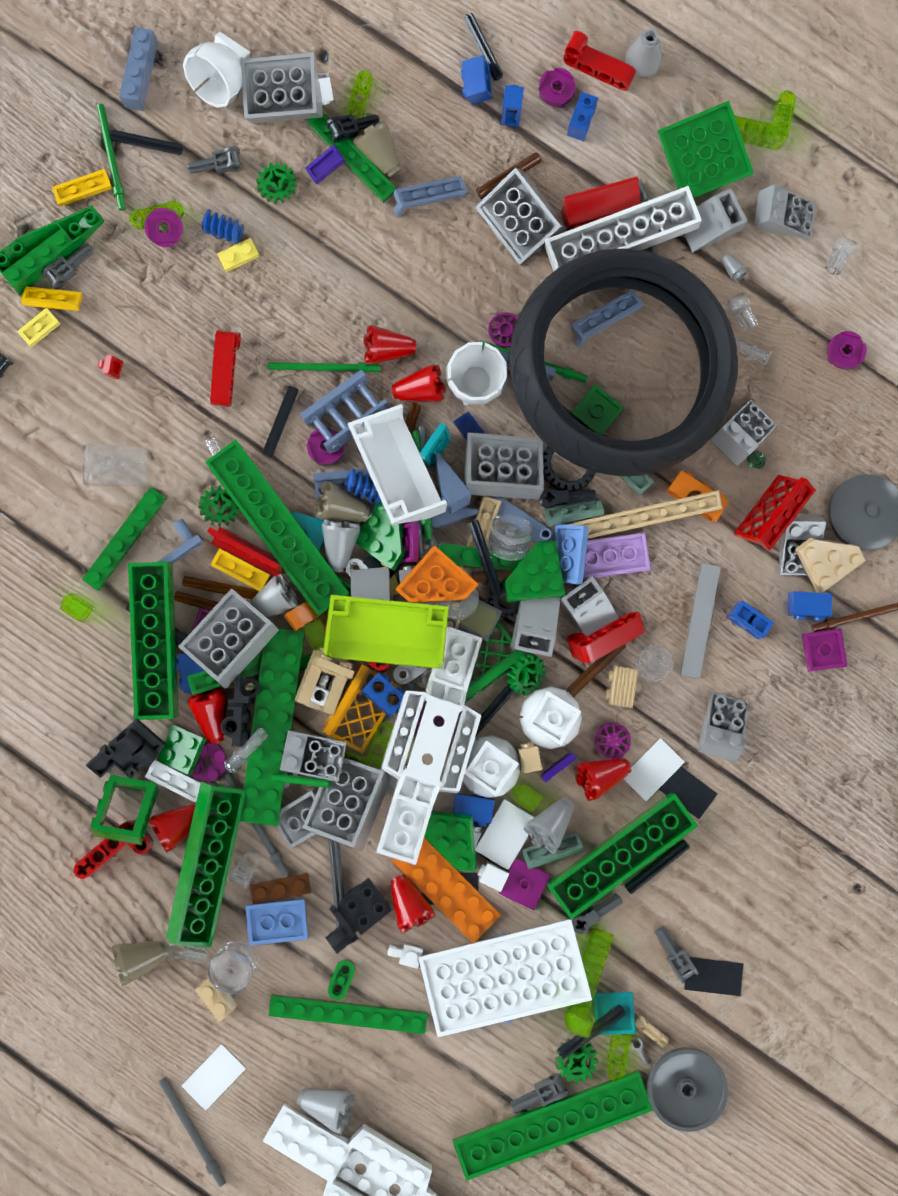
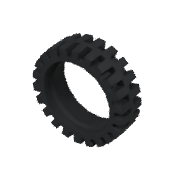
M549 446L546 447L543 453V474L545 480L549 482L548 484L554 486L557 490L579 491L592 481L596 472L587 470L582 478L576 481H565L557 477L551 468V459L555 452Z

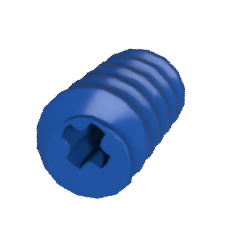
M208 209L202 221V230H204L205 234L211 233L214 237L218 236L219 239L225 238L227 242L232 241L233 244H238L243 235L244 224L239 226L238 219L233 224L232 217L225 221L224 214L219 219L218 212L211 216L212 211Z
M352 468L344 486H347V492L349 493L354 489V496L361 492V499L368 495V502L375 498V505H377L381 499L372 479L369 481V475L367 474L362 478V472L360 471L355 475V469Z

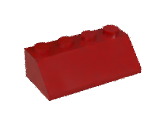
M638 177L565 196L561 214L564 224L567 226L566 230L575 229L641 204Z

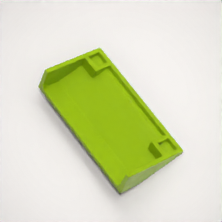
M331 595L323 653L329 658L443 669L449 606Z

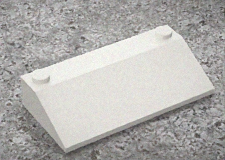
M402 404L348 423L392 525L428 519L446 512L447 502L446 500L441 501L403 419Z

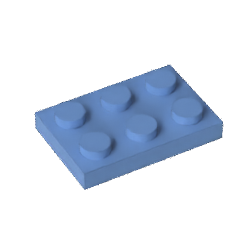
M555 525L554 540H556L563 583L581 585L583 583L588 526Z
M305 898L246 905L249 946L309 938Z

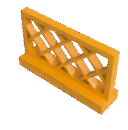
M360 664L338 701L334 714L329 716L322 728L324 733L339 741L347 742V746L361 754L365 751L386 715L383 711L374 714L373 702L369 699L368 702L357 703L356 696L362 692L363 689L361 687L363 684L366 687V679L371 673L374 676L377 674V672L363 664ZM391 682V684H392L395 688L400 687L399 685L395 684L394 682ZM378 683V685L373 686V689L379 687L380 692H382L383 685ZM390 696L388 698L389 704L393 703L394 699L396 698L395 696ZM369 704L372 715L361 717L359 707ZM356 708L359 718L348 721L347 711ZM373 717V728L364 731L362 720ZM360 721L362 731L351 734L349 723ZM347 725L349 735L340 737L335 732L339 726ZM363 734L365 741L362 747L359 748L354 745L352 737Z

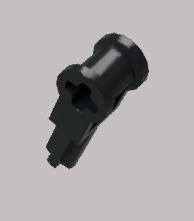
M352 114L342 117L336 116L328 120L326 126L333 134V141L340 143L346 139L357 137L359 130L366 129L371 125L376 126L380 122V118L376 114L354 119Z
M546 489L541 494L540 504L544 508H551L555 505H566L573 502L595 501L596 492L595 490L568 492V490L555 491L553 489ZM547 495H549L550 498H553L550 503H548V500L545 499Z

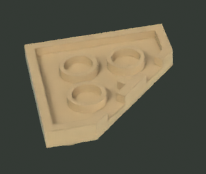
M809 538L795 549L817 593H823L865 562L859 546L855 544H843L835 541Z

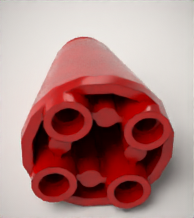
M375 325L367 326V335H364L363 339L364 346H367V352L364 355L365 363L376 364L415 355V339Z
M439 364L429 365L393 384L391 388L394 399L434 403L444 400L443 394L446 393L444 382L440 381L441 369Z
M223 687L214 688L211 690L212 692L195 694L188 700V705L209 744L219 743L224 740L225 734L221 730V723L226 718L227 696L226 692L223 691Z
M626 758L582 762L577 765L578 775L575 776L578 786L583 787L586 799L592 801L599 799L632 772V769Z
M194 804L163 812L148 819L166 853L175 849L189 835L195 810Z
M405 874L391 880L396 922L401 934L411 930V927L416 925L417 927L422 926L428 920L436 917L432 907L411 880L406 878Z

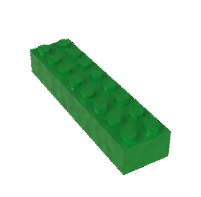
M173 562L128 563L134 720L137 718L139 720L174 719L179 716Z
M203 781L200 783L166 934V939L174 945L212 947L246 790L240 787Z
M670 792L547 882L546 885L572 920L697 828L698 825L676 794Z

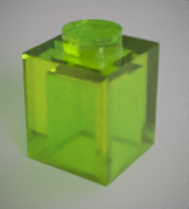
M74 593L67 594L62 599L60 607L62 611L82 623L85 622L95 608Z
M319 619L305 625L303 629L311 648H317V650L324 648L326 632L323 621Z
M523 782L521 786L517 784L511 793L514 795L512 799L532 813L543 798L542 795Z

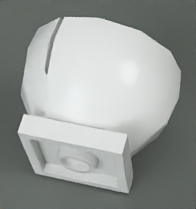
M219 31L215 35V42L202 43L188 52L183 62L185 77L193 91L209 78L195 93L212 106L217 108L227 106L240 93L242 88L241 59L250 58V51Z
M483 342L465 344L454 352L446 367L448 386L455 396L462 400L463 406L487 404L502 393L508 381L506 361L498 349L485 343L483 351Z
M552 686L535 690L523 702L519 715L523 716V718L519 719L523 733L534 745L547 749L568 745L578 735L582 721L578 702L569 692L566 693V690Z
M494 735L478 737V741L474 739L462 782L470 792L473 791V794L484 798L503 796L516 785L521 770L519 769H521L518 752L509 741Z

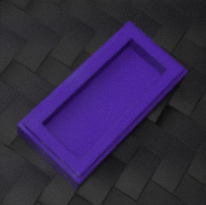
M333 144L305 169L313 181L319 184L346 160Z
M569 752L541 773L540 777L544 782H547L576 760V757L573 753Z

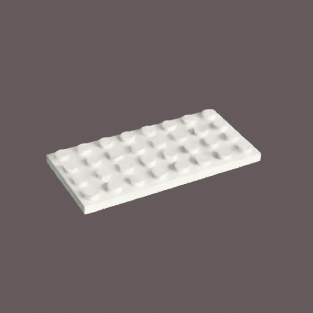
M571 919L418 957L437 1037L592 1000Z

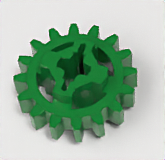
M270 162L269 168L263 166L264 172H258L260 178L256 179L258 192H261V197H266L267 202L273 199L275 204H277L278 200L284 203V198L290 200V193L295 194L294 188L297 187L296 175L293 174L292 168L287 169L285 163L281 167L279 162H276V166H273ZM275 178L278 182L279 188L275 184Z
M221 485L216 490L211 486L210 492L205 490L204 496H200V503L198 504V508L201 509L200 516L205 515L204 521L211 520L212 526L215 522L218 523V527H221L222 523L228 526L229 520L235 522V516H239L238 506L225 489L222 490ZM218 501H220V505L222 507L221 511H219Z
M527 653L526 657L520 655V660L515 659V665H510L512 671L508 672L507 675L511 678L507 682L511 684L510 688L516 693L527 696L528 692L531 694L534 692V688L539 689V683H544L542 677L546 676V673L543 672L546 666L543 665L544 661L534 654Z
M591 1043L583 1045L569 1055L565 1065L564 1059L560 1055L555 1057V1062L559 1063L556 1065V1068L561 1070V1077L567 1075V1081L570 1082L574 1078L575 1083H578L580 1078L583 1082H586L585 1076L587 1075L590 1078L593 1077L591 1070L597 1071L594 1064L598 1063V1059L594 1057L597 1055V1052L592 1050L593 1045ZM588 1055H589V1064H588V1066H587V1065H586V1059L588 1058ZM573 1058L580 1059V1061H573Z

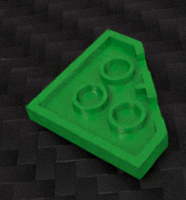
M380 501L361 528L356 544L395 571L405 556V547L402 544V537H404L402 523L391 524L383 503Z
M556 540L536 542L504 583L507 602L565 596Z
M431 811L424 838L456 870L475 872L477 864L473 816Z

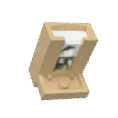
M320 648V650H313L294 701L333 715L347 679H352L355 671L351 670L353 664L348 663L347 659L329 658L324 655V649ZM317 690L322 692V698L319 701L314 698V693Z

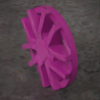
M503 312L492 318L489 323L488 333L493 343L500 347H511L509 338L512 339L516 325L512 326L511 322L514 319L517 321L518 317L516 315ZM504 316L511 317V319L507 322ZM499 317H501L503 320V323L501 324L498 321ZM494 321L496 322V324H497L498 326L492 327V324L494 323ZM498 330V333L492 334L491 331ZM500 336L499 342L494 339ZM502 338H506V344L501 343Z
M610 722L602 725L597 730L595 746L601 755L615 759L622 757L629 750L631 737L623 725ZM607 726L612 727V733L608 732ZM615 726H618V727H620L621 729L616 732V731H615ZM603 729L605 730L606 736L599 735ZM624 730L626 735L620 738L619 734ZM598 737L605 738V742L598 743ZM625 738L628 739L627 745L622 742ZM620 744L626 747L624 751L618 747ZM599 745H606L604 751L600 749ZM608 748H612L611 754L607 755ZM615 748L620 752V754L614 755Z

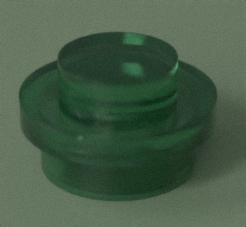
M754 451L747 457V461L752 468L761 469L765 465L766 457L763 453Z

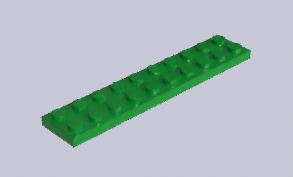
M236 439L205 461L318 616L329 610L331 595L348 596L350 594Z
M280 628L263 647L258 681L260 683V691L256 695L243 788L246 790V795L240 817L241 822L279 826L285 783L272 781L271 778L273 773L286 775V771L280 770L287 734L289 730H292L296 704L294 700L298 689L305 638L304 631L295 632L294 630Z
M636 1070L560 1100L553 1101L545 1106L537 1107L453 1139V1144L467 1181L653 1111L641 1075Z

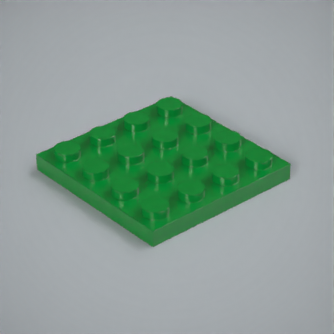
M729 101L657 130L677 190L689 186L693 199L754 174Z

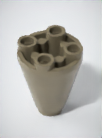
M384 120L375 127L373 125L369 126L364 130L365 135H360L353 140L356 147L384 175L391 178L401 171L396 149L389 128Z
M324 482L321 490L323 494L315 502V517L321 520L365 522L367 520L370 508L366 507V504L335 483Z
M160 941L127 943L111 947L114 958H117L114 959L116 970L119 973L122 972L119 974L121 986L131 983L164 962L165 958L170 957L166 941L162 943Z

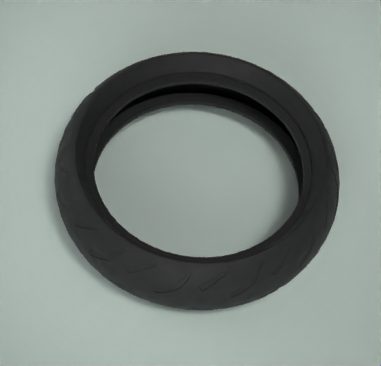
M626 248L607 249L588 253L569 261L547 276L533 291L523 306L514 327L510 349V374L515 396L524 417L539 438L554 452L569 462L593 472L615 476H640L662 471L681 463L702 448L714 435L723 422L734 396L738 376L737 346L730 321L722 305L707 285L695 274L671 259L648 251ZM626 288L643 292L660 300L680 317L694 339L698 350L701 373L695 403L687 417L678 427L651 439L639 441L618 440L605 437L584 427L563 408L556 398L546 374L544 347L550 322L570 301L598 289Z

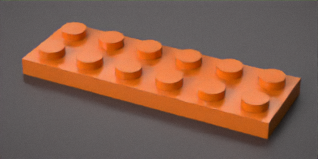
M425 838L423 839L416 865L391 858V861L472 943H475L501 916Z

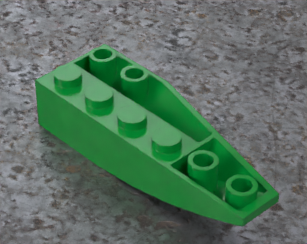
M92 205L18 237L0 251V273L19 295L23 294L26 286L32 287L43 278L42 271L47 265L52 264L61 256L65 260L69 258L92 236L105 220Z

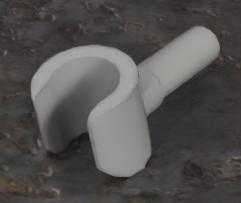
M638 1038L640 1041L638 1047H634L632 1041H630L631 1047L637 1050L644 1065L648 1064L649 1062L642 1049L643 1043L641 1039Z

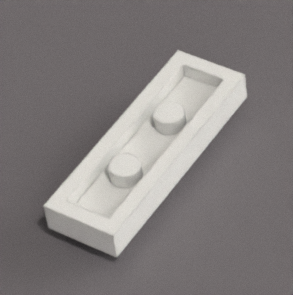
M156 759L154 760L145 777L196 803L201 782Z

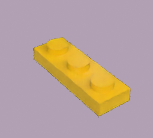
M105 169L52 187L59 207L112 189Z
M27 286L21 297L22 305L72 311H79L83 300L82 292Z
M220 548L210 564L212 567L258 591L267 584L271 577L262 570Z

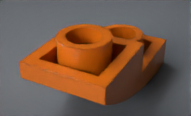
M307 601L284 615L295 632L321 617L315 613Z

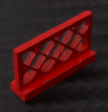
M778 474L735 530V536L760 544L770 551L816 489L806 478L801 477L798 480ZM781 481L784 482L785 485L777 488ZM785 491L784 495L780 497L777 496V494ZM773 497L772 501L766 503L769 498ZM774 506L773 510L766 513V509ZM762 511V515L754 518L757 513ZM762 521V525L755 527L756 523ZM747 527H750V530L743 533Z
M209 527L207 533L214 537L211 542L214 546L272 577L283 573L284 569L274 555L222 527L218 531Z

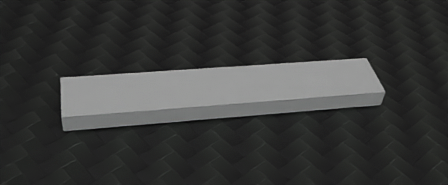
M705 563L700 565L680 671L681 676L700 679L721 569L720 566Z

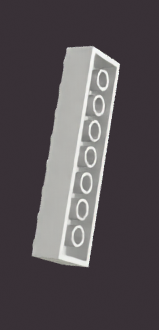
M689 186L545 239V250L553 271L573 259L600 250L622 248L646 249L699 229L702 220Z

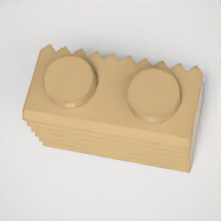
M614 666L613 670H609L608 681H611L610 689L606 690L605 695L608 705L633 708L638 676L637 669Z
M532 742L520 744L521 748H517V752L519 754L521 771L529 773L542 770L539 748L534 746Z
M215 974L208 977L195 990V993H198L200 999H203L202 1002H205L207 1009H210V1012H212V1015H215L218 1022L233 1012L237 1006V1003Z

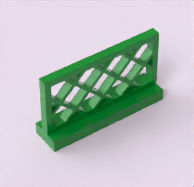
M499 621L493 630L497 627L502 632L501 640L490 639L489 637L486 652H478V654H485L484 664H475L474 666L483 668L482 675L478 678L471 677V680L474 681L468 686L465 703L511 671L510 665L514 666V660L519 661L520 655L525 656L520 650H515L510 655L501 654L503 644L511 645L512 638ZM490 642L501 643L499 654L488 652ZM487 655L498 656V662L495 666L486 665Z

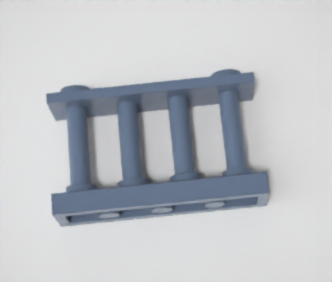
M362 370L355 373L300 413L308 427L314 424L325 437L327 442L324 443V446L329 454L338 451L344 443L353 437L348 423L336 410L338 405L345 402L358 419L390 408L386 399L379 403L366 387L369 382ZM358 391L373 406L365 414L351 398ZM327 413H330L343 429L335 436L330 433L320 420Z

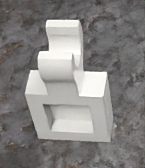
M404 943L403 948L389 945L387 955L399 957V964L418 969L420 963L418 957L422 956L423 948Z

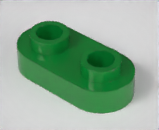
M343 959L336 965L328 986V994L331 998L340 1000L346 996L355 973V965L352 961ZM347 966L349 971L343 972L342 967ZM340 985L342 989L340 991L335 990V986Z

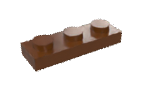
M308 873L249 885L253 904L311 893Z

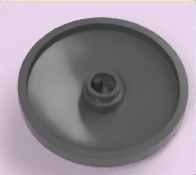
M858 475L843 482L832 494L828 506L829 522L836 536L845 544L849 543L859 546L860 550H875L890 544L898 536V489L888 480L876 475Z
M683 1047L665 1053L656 1061L649 1073L647 1094L650 1105L663 1123L679 1131L694 1132L710 1126L722 1114L727 1102L728 1085L723 1070L710 1055L696 1048Z

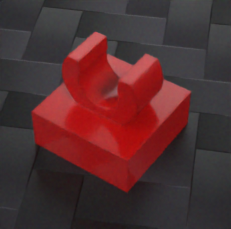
M106 355L105 361L99 360L97 368L103 369L102 373L112 379H120L123 361L113 355Z

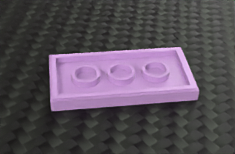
M645 532L587 540L583 580L591 577L599 578L651 570Z

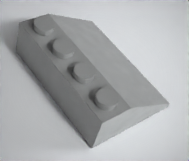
M314 52L241 59L244 119L250 123L323 118L322 95Z
M518 168L512 170L475 207L519 265H522L545 248V239L559 235L567 229V226L525 172Z
M467 433L464 485L472 493L471 495L539 500L544 490L543 441L540 438Z
M231 589L178 647L218 683L227 688L279 629L243 597Z
M344 758L339 782L330 780L329 788L319 787L303 829L362 852L392 777L382 770Z

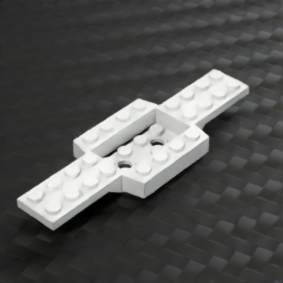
M447 626L443 669L432 668L425 692L406 691L404 693L381 766L382 770L397 778L398 782L376 851L378 854L416 865L438 792L457 793L460 791L481 718L480 714L464 705L467 689L482 642L481 637ZM425 700L427 703L413 745L407 768L403 770L409 752V748L412 742V738L416 729V725L420 716V712L423 706V702ZM435 716H441L444 719L443 726L437 727L434 725L433 719ZM430 754L433 757L432 764L425 765L422 762V756Z
M284 1103L263 1140L264 1143L326 1179L327 1183L323 1196H364L337 1180V1177L342 1178L370 1196H438L428 1187L432 1173V1165L365 1124L351 1138H347L333 1133ZM359 1163L366 1166V1172L363 1174H358L355 1171V1166ZM393 1184H397L401 1188L400 1193L397 1195H393L389 1191V1187Z

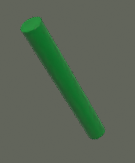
M275 773L272 774L271 778L275 782L330 787V780Z

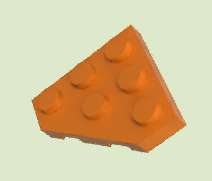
M434 545L395 590L409 603L466 600L479 584Z

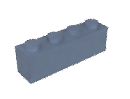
M139 27L134 28L119 96L125 108L139 111L144 109L158 46V40L153 30Z

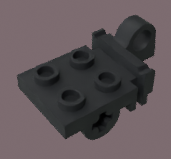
M235 677L234 700L228 699V709L234 710L233 716L225 718L221 723L222 732L226 736H232V747L246 746V742H249L250 731L247 730V722L250 723L251 712L248 711L247 703H254L253 696L257 695L260 691V683L255 679ZM249 682L256 684V690L253 693H248L246 690V685ZM235 722H236V724H237V729H236V730H235V728H232V726H231V725L234 724Z
M137 718L111 740L108 746L104 744L100 747L98 754L86 764V767L101 778L116 766L125 775L132 778L133 772L137 774L138 769L142 766L148 767L154 762L158 752L165 747V742Z
M369 878L352 888L340 901L338 900L336 902L339 905L338 908L334 905L329 908L340 923V926L327 935L325 939L338 954L349 944L359 939L355 934L357 931L362 935L392 911V908Z

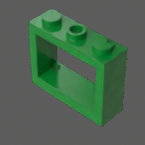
M110 774L109 780L104 783V794L102 799L98 801V812L96 817L92 818L90 828L96 837L142 845L149 823L148 819L151 817L159 792L157 784ZM116 787L145 792L133 831L103 825Z

